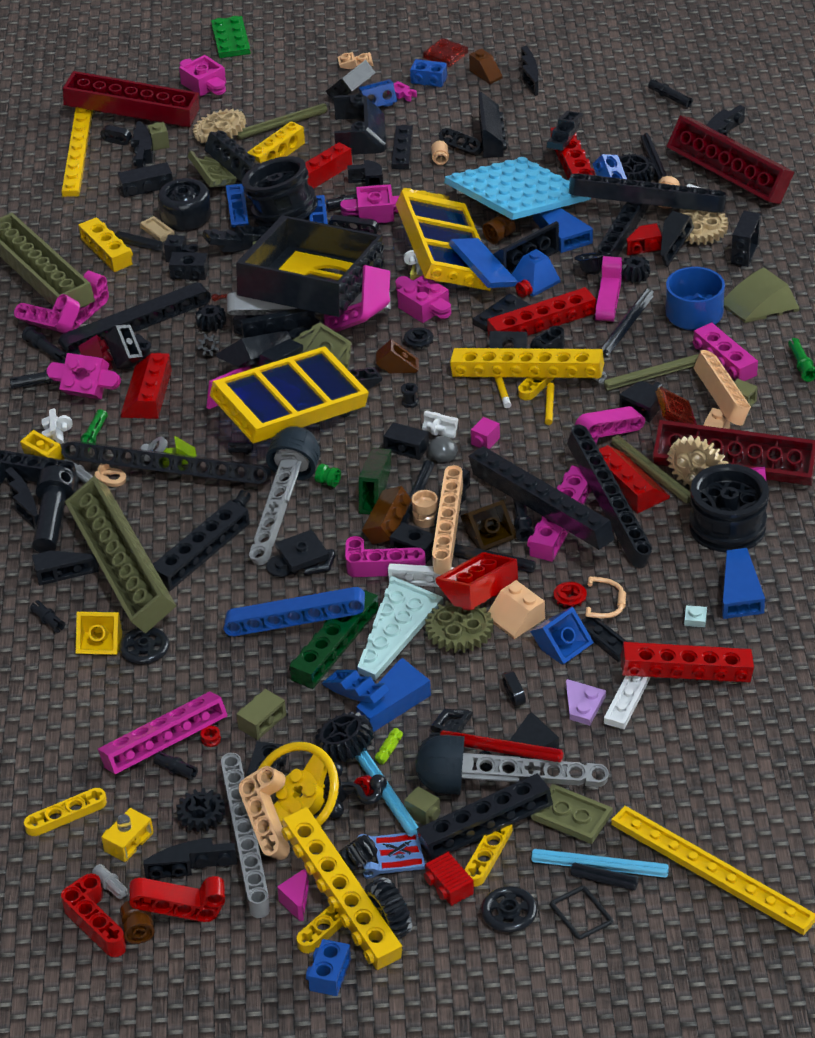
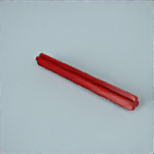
M445 730L440 733V735L465 736L464 747L553 762H561L564 756L563 751L557 748Z

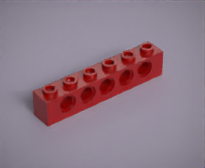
M555 127L550 128V138L552 137V130ZM576 133L563 151L554 149L569 181L570 175L575 173L595 175L594 169L590 167L589 159H586L585 150L581 148L580 140H577Z
M584 287L487 319L488 335L490 336V331L527 332L529 336L547 330L552 326H559L595 314L596 298Z
M623 642L621 652L622 675L751 682L754 670L752 649Z

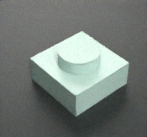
M686 605L684 626L705 628L707 607Z

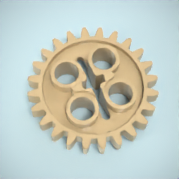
M228 109L224 111L219 110L217 113L207 114L206 118L202 117V121H197V124L194 125L193 133L195 139L201 143L207 142L210 132H217L219 130L227 133V136L232 139L233 135H238V132L243 131L242 129L245 128L247 123L242 111L239 112L238 109L235 111L234 109L229 111Z
M679 209V213L691 216L694 229L685 242L690 241V244L696 242L697 245L703 242L706 245L709 241L713 244L714 240L719 241L720 238H724V234H727L728 218L725 217V213Z
M692 435L688 439L685 436L682 439L678 438L667 453L669 455L667 461L671 462L669 468L674 469L672 474H677V480L682 479L684 486L689 484L690 490L692 481L699 472L710 466L728 464V461H723L725 455H719L720 449H714V443L708 445L707 439L702 442L699 436L694 440Z

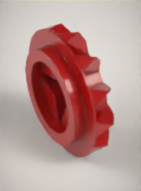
M564 582L554 589V599H556L557 604H563L564 608L566 606H581L582 602L586 601L587 591L579 583Z

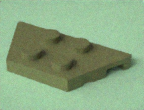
M189 151V160L209 187L235 184L237 178L219 162L207 156L204 159L198 158L195 152Z
M321 322L293 339L303 345V353L325 346L347 370L349 369L351 341ZM320 363L316 364L320 368L327 371Z

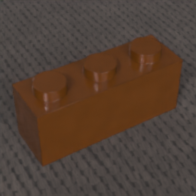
M402 486L383 490L369 515L362 531L372 545L390 541V536L403 519L412 500Z

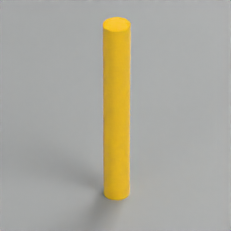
M551 382L547 384L546 425H551L553 421L555 385Z

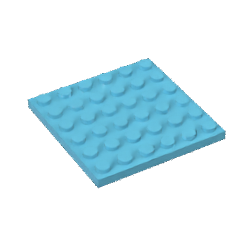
M518 157L515 160H505L503 163H493L490 166H480L478 169H468L465 172L453 173L452 175L445 176L444 179L445 184L512 220L591 200L590 197L569 194V180L562 178L561 175L550 172L549 169L540 167L539 164L529 161L526 157Z

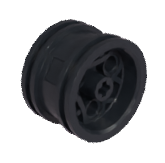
M294 156L274 158L260 163L244 175L242 185L245 189V194L252 200L251 211L257 225L270 228L282 215L304 219L316 209L318 200L313 187L308 184L309 172L303 159Z
M729 463L710 466L699 472L691 484L690 500L692 508L690 510L689 528L693 538L700 545L710 550L727 553V550L741 548L749 550L761 542L766 534V508L769 495V487L764 477L749 467Z

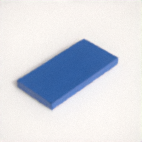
M479 238L450 240L449 245L487 288L516 286L518 281Z

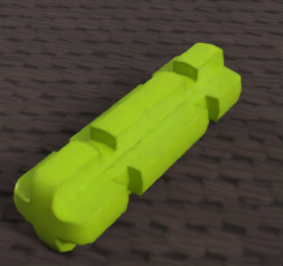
M394 728L389 733L388 738H386L379 752L375 755V761L381 765L387 762L390 757L389 755L392 754L399 743L398 741L403 736L402 731Z

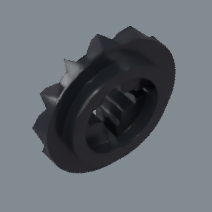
M413 328L405 333L404 342L407 343L408 347L413 346L414 349L417 347L422 349L424 346L429 347V344L433 343L434 335L429 329Z

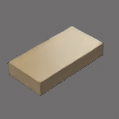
M155 216L140 223V228L156 240L164 242L168 235H175L174 230Z

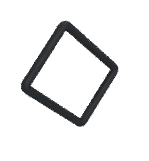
M580 886L550 902L552 909L577 939H583L613 923V918L586 886ZM583 890L608 921L580 935L555 904Z

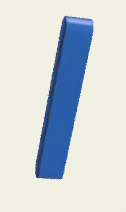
M351 587L230 609L225 614L224 631L230 636H239L358 615L364 610L365 592L361 588Z

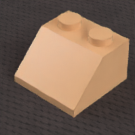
M515 580L499 592L488 612L491 613L493 624L513 639H516L545 619V601Z

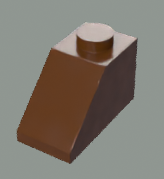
M483 49L469 54L470 72L489 84L503 79L491 54Z
M392 339L376 351V364L379 368L384 369L390 374L417 373L419 371V359Z

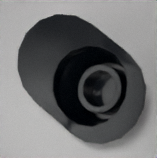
M612 252L585 253L576 256L574 259L579 262L582 271L595 275L599 274L602 270L603 256L609 255Z

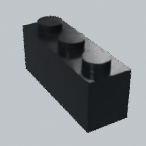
M167 162L118 172L119 187L124 198L158 191L166 183L173 180L172 172Z

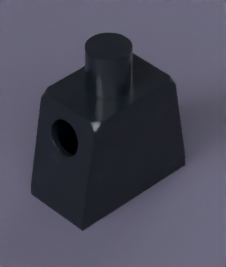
M639 381L620 393L619 408L631 406L649 423L663 405V386L659 382L651 385L644 381Z

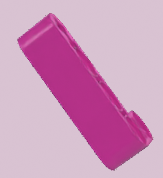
M603 256L602 279L596 305L595 320L612 322L615 320L621 288L622 257Z
M87 271L83 277L91 283L95 301L79 309L70 331L77 329L106 304L109 293L105 276L92 271Z
M61 294L56 299L52 310L20 303L14 310V316L30 325L67 333L73 327L80 309V303L65 294Z
M628 406L582 414L576 420L575 425L585 426L597 444L599 437L640 430L645 424V418L633 407Z
M352 536L346 540L347 574L351 577L388 576L389 563L426 566L425 551L421 548L364 549V540L361 537Z

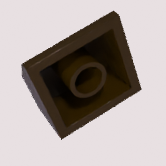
M504 500L460 515L467 535L478 549L486 550L516 538V532Z

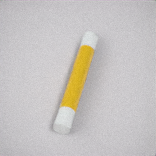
M501 376L494 377L504 408H510L511 402L503 378Z

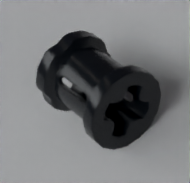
M414 383L403 384L401 386L403 394L402 405L405 408L416 407L418 405V398L416 397L418 392L417 385Z

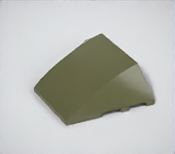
M764 267L751 273L724 298V308L744 323L766 319L767 315L775 313L778 316L783 315L784 311H799V306L789 285Z

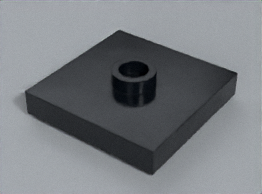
M312 529L275 542L277 551L292 572L329 559L328 551Z

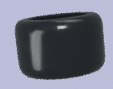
M191 178L175 179L166 183L159 190L158 207L160 219L171 229L177 231L194 230L202 227L210 219V194L207 186L201 181Z

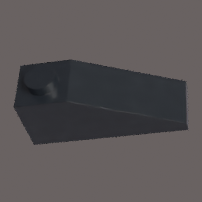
M672 211L664 221L661 257L666 267L669 266L694 229L691 216Z
M51 550L32 555L39 586L99 572L94 554Z

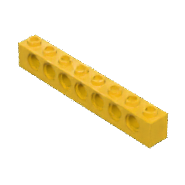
M454 348L450 365L452 377L601 378L604 358L603 349Z
M308 807L284 817L283 828L281 829L284 839L291 842L297 858L301 857L307 873L313 875L316 879L319 891L321 893L324 892L328 897L331 909L338 912L342 925L345 928H349L354 943L357 946L360 945L363 949L366 961L369 964H373L376 970H379L401 959V943ZM372 940H378L380 942L374 943L372 942Z

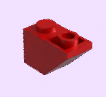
M657 223L639 226L627 238V255L661 250L662 234Z

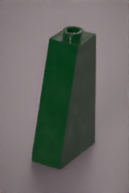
M372 448L359 476V514H371L382 491L386 489L391 470V449Z

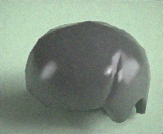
M438 436L431 440L427 449L428 459H435L438 464L454 460L458 453L456 443L445 436Z

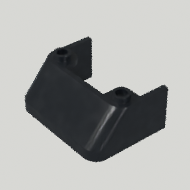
M361 93L334 96L335 120L364 118V122H355L351 126V130L334 131L335 144L340 142L351 148L352 155L384 152L386 150L384 112Z

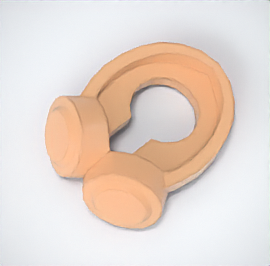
M101 463L98 466V471H95V477L106 486L119 487L126 483L125 472L118 468H111L109 464ZM118 474L120 477L112 480L107 475Z

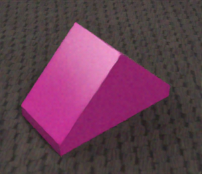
M301 870L277 886L279 902L299 921H304L309 889V878L306 870Z

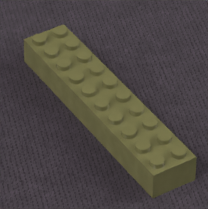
M9 213L0 217V257L53 307L56 299L61 294H65L78 301L80 308L95 301L91 283L16 215Z
M93 476L69 497L65 503L128 618L139 629L147 633L176 607V604L110 489Z

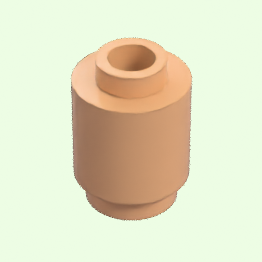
M444 141L434 142L431 146L432 159L437 165H444L449 159L448 145Z

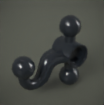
M334 762L338 773L339 789L330 817L339 818L343 815L344 806L342 802L348 794L355 793L359 801L366 805L374 804L380 800L383 790L387 786V780L381 774L372 776L369 784L374 793L367 796L360 785L341 781L339 777L343 772L342 765ZM327 771L326 775L328 777L324 781L325 788L323 789L328 798L330 780Z

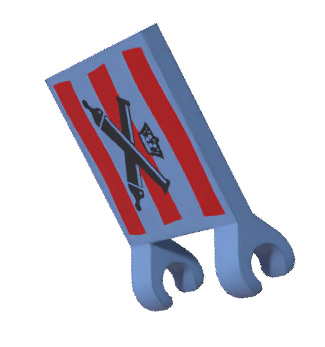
M407 833L381 836L368 835L378 850L376 854L378 864L367 862L363 865V875L366 879L384 873L425 869V861L418 834L412 837L408 836Z

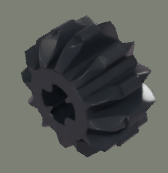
M630 255V258H624V261H622V278L626 282L631 281L632 284L634 282L640 283L641 281H646L649 277L651 270L649 260H645V257H639L638 255L636 257Z
M213 303L211 305L205 304L204 307H199V310L196 311V325L202 331L208 330L209 333L211 331L217 332V329H223V325L226 324V314L224 308H221L220 305L214 306Z
M363 835L348 843L339 851V854L349 869L353 871L373 859L378 850L373 840L368 835Z

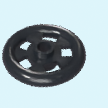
M154 627L147 633L139 628L133 629L123 636L119 644V651L122 657L134 664L156 662L169 649L167 635ZM152 635V636H155L156 638L153 640V639L150 638L149 636ZM155 645L160 646L158 650L154 649ZM134 646L135 650L129 651L128 647ZM139 653H140V654H148V655H147V656H139Z
M505 886L491 891L484 898L481 905V913L484 921L493 929L501 932H517L525 929L534 921L537 914V904L533 896L524 889ZM504 896L505 898L500 903L496 901V899ZM519 897L524 901L519 904L515 898ZM497 909L498 915L492 916L490 910ZM521 910L527 912L525 917L519 916ZM503 919L514 921L513 923H504Z

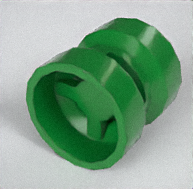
M322 463L315 472V481L317 483H327L328 486L334 488L338 485L341 478V470L339 468H329L328 465Z

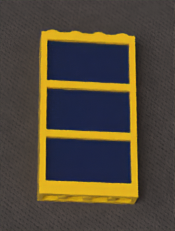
M402 190L396 202V207L424 278L490 291L491 288L486 287L449 245L451 239H480L466 204Z
M324 346L212 382L210 397L254 444L274 437L287 427L298 426L302 428L365 407L369 392L333 353Z

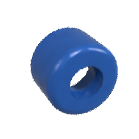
M686 267L673 272L666 281L665 312L668 320L679 328L692 331L710 323L716 325L722 319L724 312V279L717 272L704 267Z

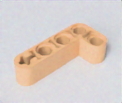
M264 766L240 782L239 793L262 852L274 859L283 860L290 853V845L282 835L281 829L283 827L270 796L283 788L286 779L282 772L270 766Z

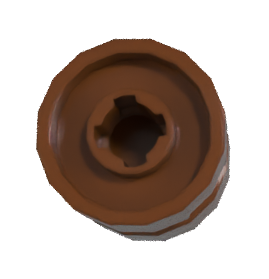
M502 214L488 221L482 227L485 238L492 244L498 243L516 230L514 220Z
M129 901L125 902L120 908L125 939L133 944H140L150 940L155 933L151 912L134 909L130 906Z

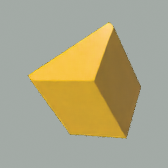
M77 612L76 654L118 655L119 644L122 638L119 612Z

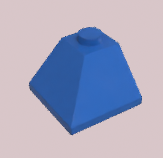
M538 249L524 255L511 274L518 282L524 279L529 281L533 290L532 294H530L532 297L560 283V278L549 257Z
M573 607L544 621L530 631L540 649L562 665L594 643Z

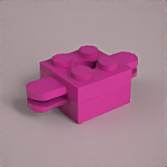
M206 55L195 60L185 59L180 62L179 72L182 85L193 92H198L199 96L206 95L210 91L215 95L225 93L226 77L225 68Z
M391 184L356 187L357 199L342 200L340 203L343 216L359 215V218L373 219L377 223L394 222V212H398L396 202L399 196H392Z
M424 275L415 280H411L407 276H401L396 279L398 308L422 323L434 316L445 319L451 315L449 290L434 280L424 278Z
M67 353L65 364L53 362L47 368V375L54 381H60L59 389L68 395L102 400L104 388L114 390L121 383L120 376L115 371L108 370L109 363L103 358Z

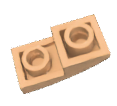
M353 52L338 56L340 68L354 69L364 60H367L371 66H374L370 52L362 53L356 57Z

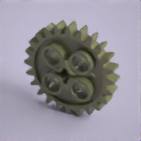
M445 601V606L438 604V609L432 608V613H428V619H425V631L428 634V640L432 639L433 645L438 643L439 649L445 646L447 652L451 648L454 649V653L458 649L465 653L466 648L474 651V646L481 648V643L487 644V638H491V633H493L491 613L487 612L486 607L480 609V604L473 610H463L462 607L454 606Z

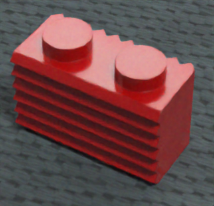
M449 851L425 863L424 878L429 885L433 884L441 900L446 899L453 906L458 901L461 902L462 899L465 900L466 897L474 894L473 879Z

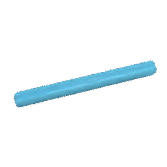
M362 751L361 756H355L367 775L372 777L376 774H381L383 776L367 751ZM387 781L382 798L407 835L410 837L417 835L416 829L418 825Z
M533 849L531 855L532 862L571 867L576 862L615 872L664 878L668 876L669 872L668 864L543 849Z

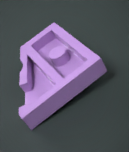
M567 679L566 690L569 718L572 721L590 726L606 697V690Z

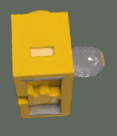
M129 808L124 814H120L117 817V821L101 836L104 852L126 862L137 851L139 844L143 845L154 834L151 818L132 808Z

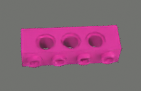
M713 323L694 330V347L700 351L707 350L715 354L727 373L735 381L737 379L746 381L757 376L758 360Z

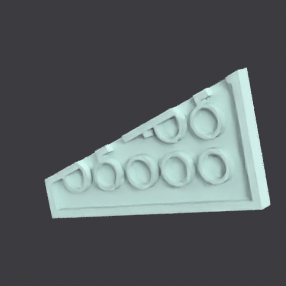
M391 576L389 586L384 593L385 597L374 620L372 632L369 634L367 646L360 658L357 667L358 673L364 676H371L376 681L425 625V619H428L427 614L432 613V608L438 609V604L442 605L444 603L442 596Z

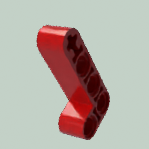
M92 873L86 874L62 891L61 899L64 912L107 955L119 957L126 951L124 932L97 905L103 898L99 876Z
M211 876L203 881L200 889L146 878H135L129 882V903L132 908L200 922H211L217 917L225 903L224 880L218 876Z

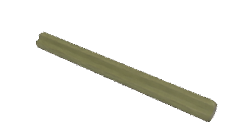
M322 103L243 128V131L238 132L236 137L238 140L285 126L291 121L297 122L326 113L328 109L326 104Z
M699 354L604 380V387L609 391L694 367Z
M616 435L612 437L611 444L626 454L634 463L684 503L691 501L690 491L621 436Z

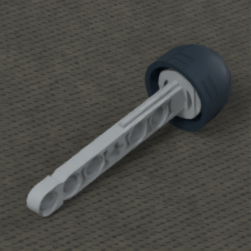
M298 426L287 427L277 433L270 443L266 462L276 475L254 538L255 544H252L249 552L252 562L257 566L265 564L270 558L272 547L274 546L296 480L308 479L315 473L320 457V447L315 436L307 429ZM284 492L281 496L276 497L278 493ZM274 522L270 527H266L268 523ZM269 537L267 541L261 543L262 539ZM264 553L261 557L255 558L258 554Z
M439 735L426 741L418 751L415 764L420 781L428 789L437 793L457 795L461 794L462 778L519 782L536 773L540 775L541 767L544 769L543 775H540L545 783L579 786L585 783V786L601 787L607 783L609 775L608 769L602 764L586 763L584 765L580 762H553L514 756L463 753L465 736ZM489 763L492 769L485 772L480 769V765ZM509 764L515 770L512 773H505L502 767ZM529 767H533V774H529ZM556 768L559 771V775L552 777L548 775L547 770ZM577 769L582 773V776L573 778L569 772ZM600 771L604 774V778L596 780L593 778L592 773Z

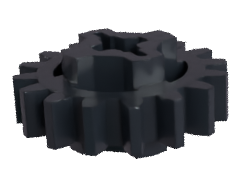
M202 788L201 792L193 789V794L185 793L186 799L180 798V804L176 805L178 821H181V826L188 825V830L196 828L197 832H200L201 828L209 831V826L216 828V821L222 822L223 816L226 815L224 799H221V795H214V790H210L207 793L205 788Z

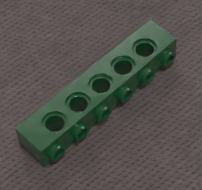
M363 590L365 592V604L362 613L326 620L320 631L314 634L309 644L303 647L298 657L291 661L289 666L291 681L314 689L378 612V595Z

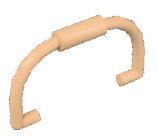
M588 577L587 585L589 587L593 585V582H600L616 587L619 592L617 610L610 613H593L590 607H586V617L612 618L620 614L626 607V592L623 590V587L611 579Z

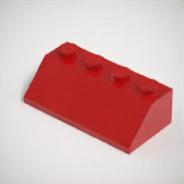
M339 142L305 162L309 172L308 184L314 189L346 170L347 165H352L351 148Z
M150 353L135 366L121 411V418H159L172 372L170 354Z
M609 445L599 449L629 506L637 514L670 499V495L626 454Z
M482 552L440 575L435 580L454 606L462 607L463 610H473L479 604L485 603L493 596H497L503 588L515 580L518 581L517 559Z

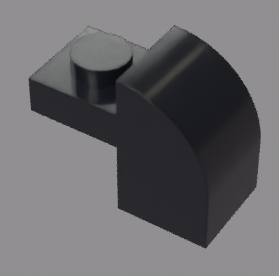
M364 160V164L347 165L348 183L366 182V186L383 185L382 167L377 162Z

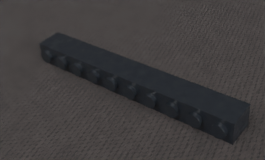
M482 446L468 456L473 475L596 549L600 550L614 540L609 519L488 448Z

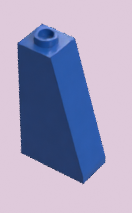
M561 208L533 215V220L541 229L555 221L559 222V251L561 253L593 243V228Z
M748 549L727 550L722 609L723 619L764 614L765 596Z
M401 658L379 681V683H385L390 691L375 703L360 702L356 710L368 718L373 727L372 730L375 732L431 696L430 680L404 658Z

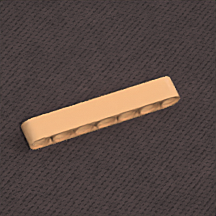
M701 350L694 365V370L727 420L736 425H743L751 406L717 356L710 351Z
M456 465L448 466L444 471L433 543V571L440 575L450 571L452 567L463 490L462 469Z

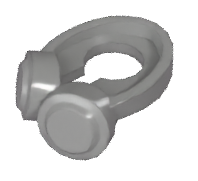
M158 437L150 445L143 444L139 449L153 451L156 444L159 443L155 451L163 452L168 442L164 437ZM145 455L144 461L151 462L150 456Z

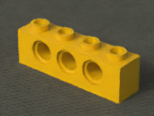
M291 121L247 153L254 156L255 160L259 163L288 156L305 144L304 127Z
M96 217L78 224L80 239L113 272L133 265V252L130 247H127L121 239L115 236V233L112 230L110 231L104 222H101Z

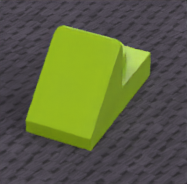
M174 436L176 447L165 448L163 451L166 453L197 456L194 446ZM164 457L163 465L168 467L170 464L169 459ZM183 460L181 465L188 464L186 460Z

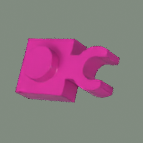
M399 81L394 83L396 98L404 97L406 101L410 102L411 96L417 97V91L410 89V86Z

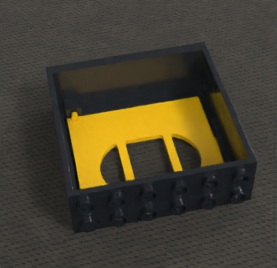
M282 215L236 262L237 295L340 317L347 310L348 306L355 301V298L362 293L363 266L383 268L384 259H382L384 243H382V235ZM317 269H338L344 271L345 274L341 275ZM309 274H312V275H317V276H321V277L336 279V280H338V281L336 282V281L326 280V279L317 278V277H312V276H308V275H309Z

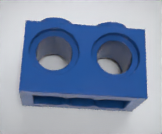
M415 59L410 69L411 83L442 87L447 79V63Z
M390 79L358 87L359 93L366 97L374 95L372 102L377 107L382 105L387 107L397 102L394 84ZM388 90L389 95L384 98L382 95L384 91Z
M602 154L592 163L597 176L627 179L618 155Z
M322 939L320 947L315 948L313 954L314 962L307 969L306 980L309 981L310 991L338 996L351 961L350 944Z

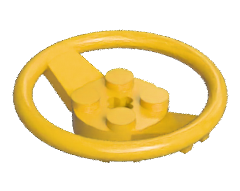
M292 742L277 748L264 759L258 770L264 766H271L278 758L293 751H306L313 754L304 770H292L285 777L286 781L283 788L276 792V797L279 800L274 804L281 825L283 826L284 817L305 807H308L312 815L321 809L325 802L323 788H325L324 781L328 771L330 780L328 799L323 810L316 818L318 824L322 826L330 816L338 796L339 779L334 762L322 748L312 743Z

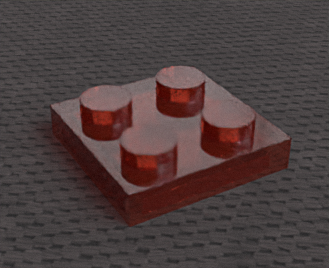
M441 38L423 52V58L430 61L447 63V67H451L468 53V47Z
M661 386L655 391L662 416L666 420L697 425L688 400Z

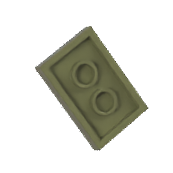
M552 784L550 792L553 805L532 814L531 820L592 844L613 814V808Z

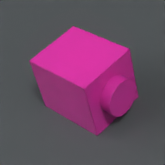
M483 417L471 429V445L481 448L484 446L490 449L500 439V423Z

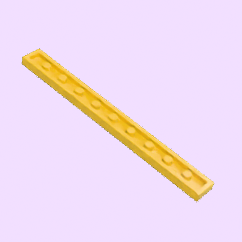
M75 108L62 186L63 197L80 196L93 110Z
M624 806L611 819L612 826L803 936L815 923V913L629 807Z

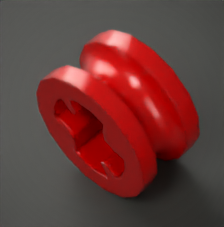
M526 279L518 282L515 286L517 294L522 298L532 294V286Z
M210 725L201 730V741L204 746L215 747L221 742L218 727Z
M364 775L355 779L354 783L360 785L366 795L374 793L369 784L371 776Z

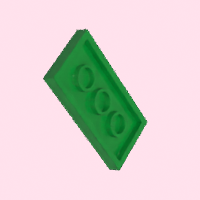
M242 16L211 20L219 58L251 54Z

